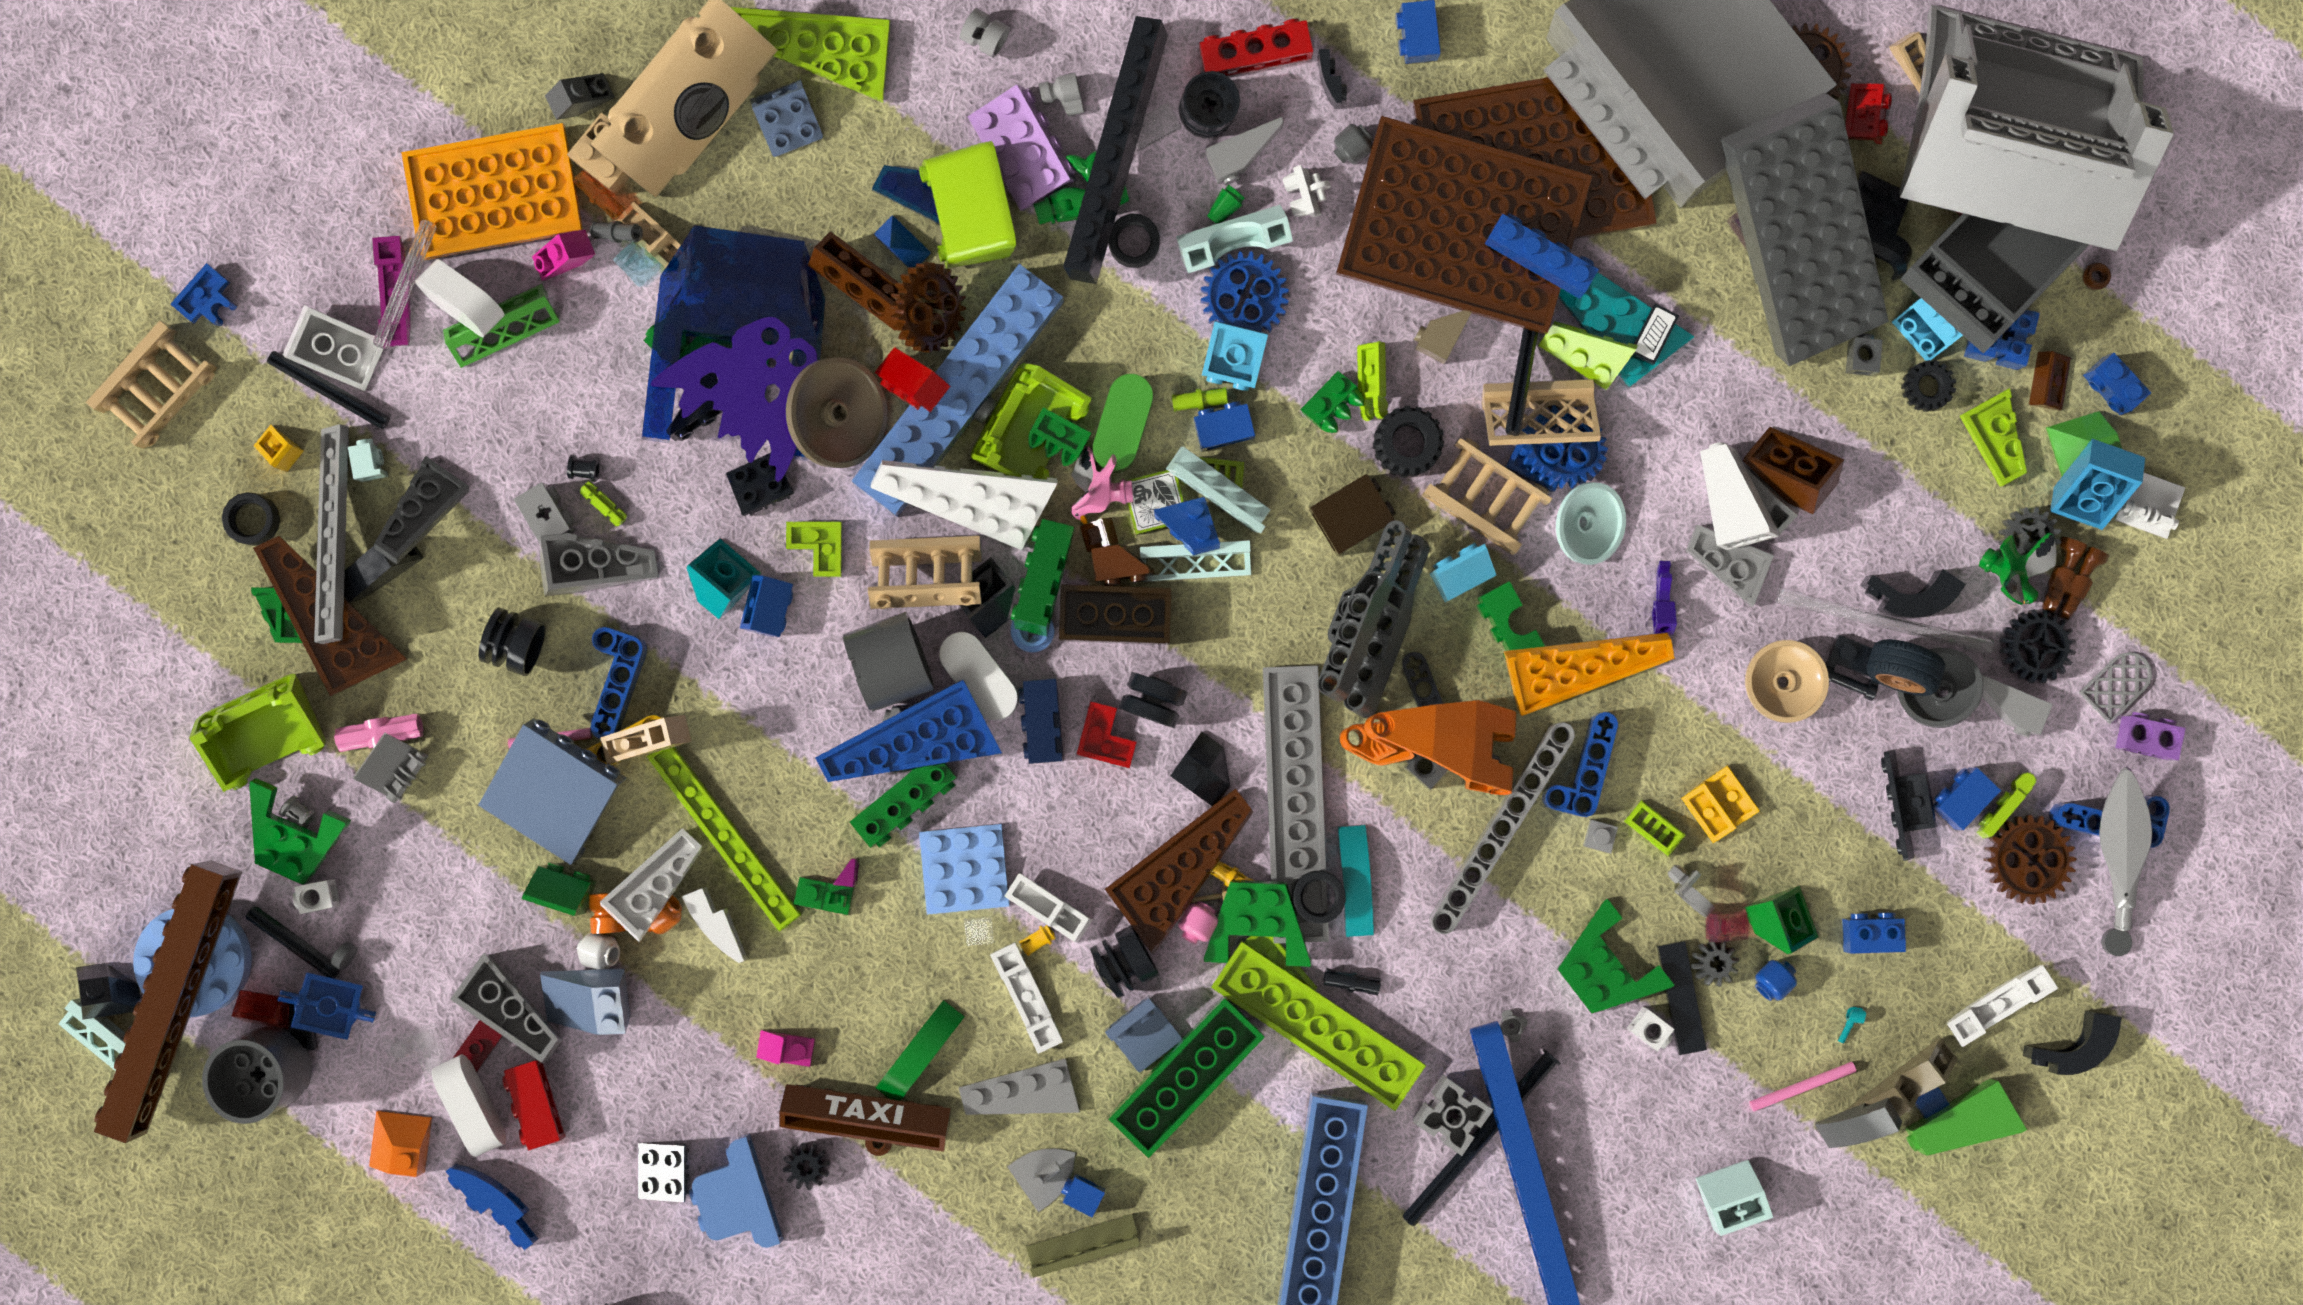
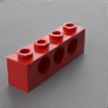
M1289 19L1283 22L1284 25L1275 27L1272 24H1265L1251 32H1246L1244 29L1231 32L1230 36L1222 38L1219 35L1208 36L1199 43L1204 72L1216 71L1226 76L1312 59L1313 48L1307 20ZM1280 37L1288 40L1289 45L1279 47L1275 44V40ZM1252 43H1258L1262 46L1263 50L1259 53H1253L1248 49V46ZM1230 48L1235 51L1236 55L1228 59L1221 52L1224 49Z

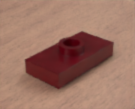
M479 1020L453 1058L461 1054L465 1055L478 1073L503 1036Z

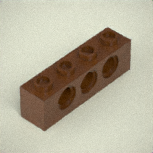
M830 231L814 247L808 266L893 329L897 324V320L890 319L895 314V309H891L889 306L896 303V299L891 294H898L899 290L896 288L895 283L899 282Z

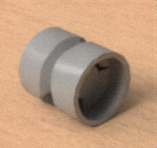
M975 8L965 21L959 39L973 47L978 44L981 52L994 58L1004 45L1009 35L1010 27L997 19L991 21L990 15Z

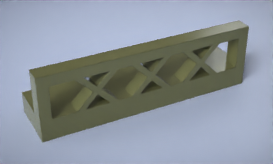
M1128 1214L1028 1244L1026 1248L1032 1265L1033 1278L1138 1247L1140 1246V1237L1133 1214Z

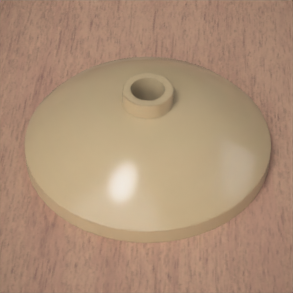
M1781 640L1764 646L1752 657L1746 670L1745 687L1750 702L1759 713L1776 722L1792 723L1810 717L1821 707L1827 696L1829 676L1824 661L1814 649L1798 641ZM1780 677L1786 679L1787 684L1785 687L1779 686L1778 680Z

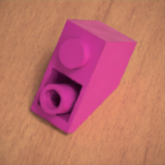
M584 229L556 235L536 252L532 259L541 280L546 281L585 264L596 254Z

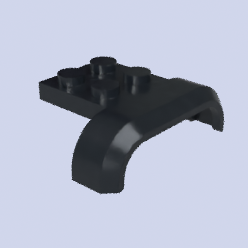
M1862 170L1857 177L1873 253L1875 257L1892 266L1894 273L1891 279L1895 281L1901 279L1906 273L1912 257V249L1909 243L1897 235L1909 200L1900 198L1899 187Z

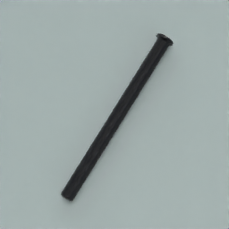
M1545 1049L1542 1050L1544 1054L1517 1084L1522 1103L1556 1064H1561ZM1493 1112L1483 1126L1479 1127L1473 1134L1475 1138L1463 1156L1456 1153L1403 1214V1218L1408 1224L1415 1226L1498 1132Z

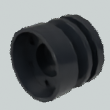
M1216 71L1201 72L1193 77L1184 89L1178 108L1180 120L1185 129L1194 136L1205 139L1214 138L1226 132L1238 113L1240 105L1239 90L1233 80L1225 74ZM1205 103L1208 106H1213L1211 113L1207 109H1202Z
M498 607L494 610L484 628L479 646V661L487 664L492 661L493 666L500 667L506 660L507 671L528 676L539 658L546 635L545 622L524 617L519 623L518 613L510 612L508 614V610Z
M1131 925L1115 933L1118 947L1113 948L1106 939L1102 941L1107 952L1104 955L1097 945L1090 948L1094 966L1106 987L1118 999L1125 996L1120 983L1124 982L1130 992L1134 990L1131 980L1132 976L1136 975L1143 984L1159 976L1152 958Z

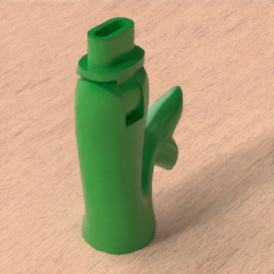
M1096 151L1092 152L1087 158L1079 155H1067L1066 159L1088 182ZM1126 186L1124 187L1119 206L1129 202ZM1063 188L1052 193L1050 198L1046 196L1044 201L1034 203L1039 225L1051 222L1053 225L1056 224V221L1069 222L1077 220L1085 189Z

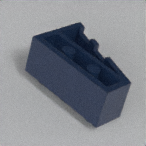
M1057 679L1023 681V687L1018 688L1020 704H1025V715H1021L1022 732L1026 731L1027 742L1023 743L1024 759H1028L1029 764L1064 761Z

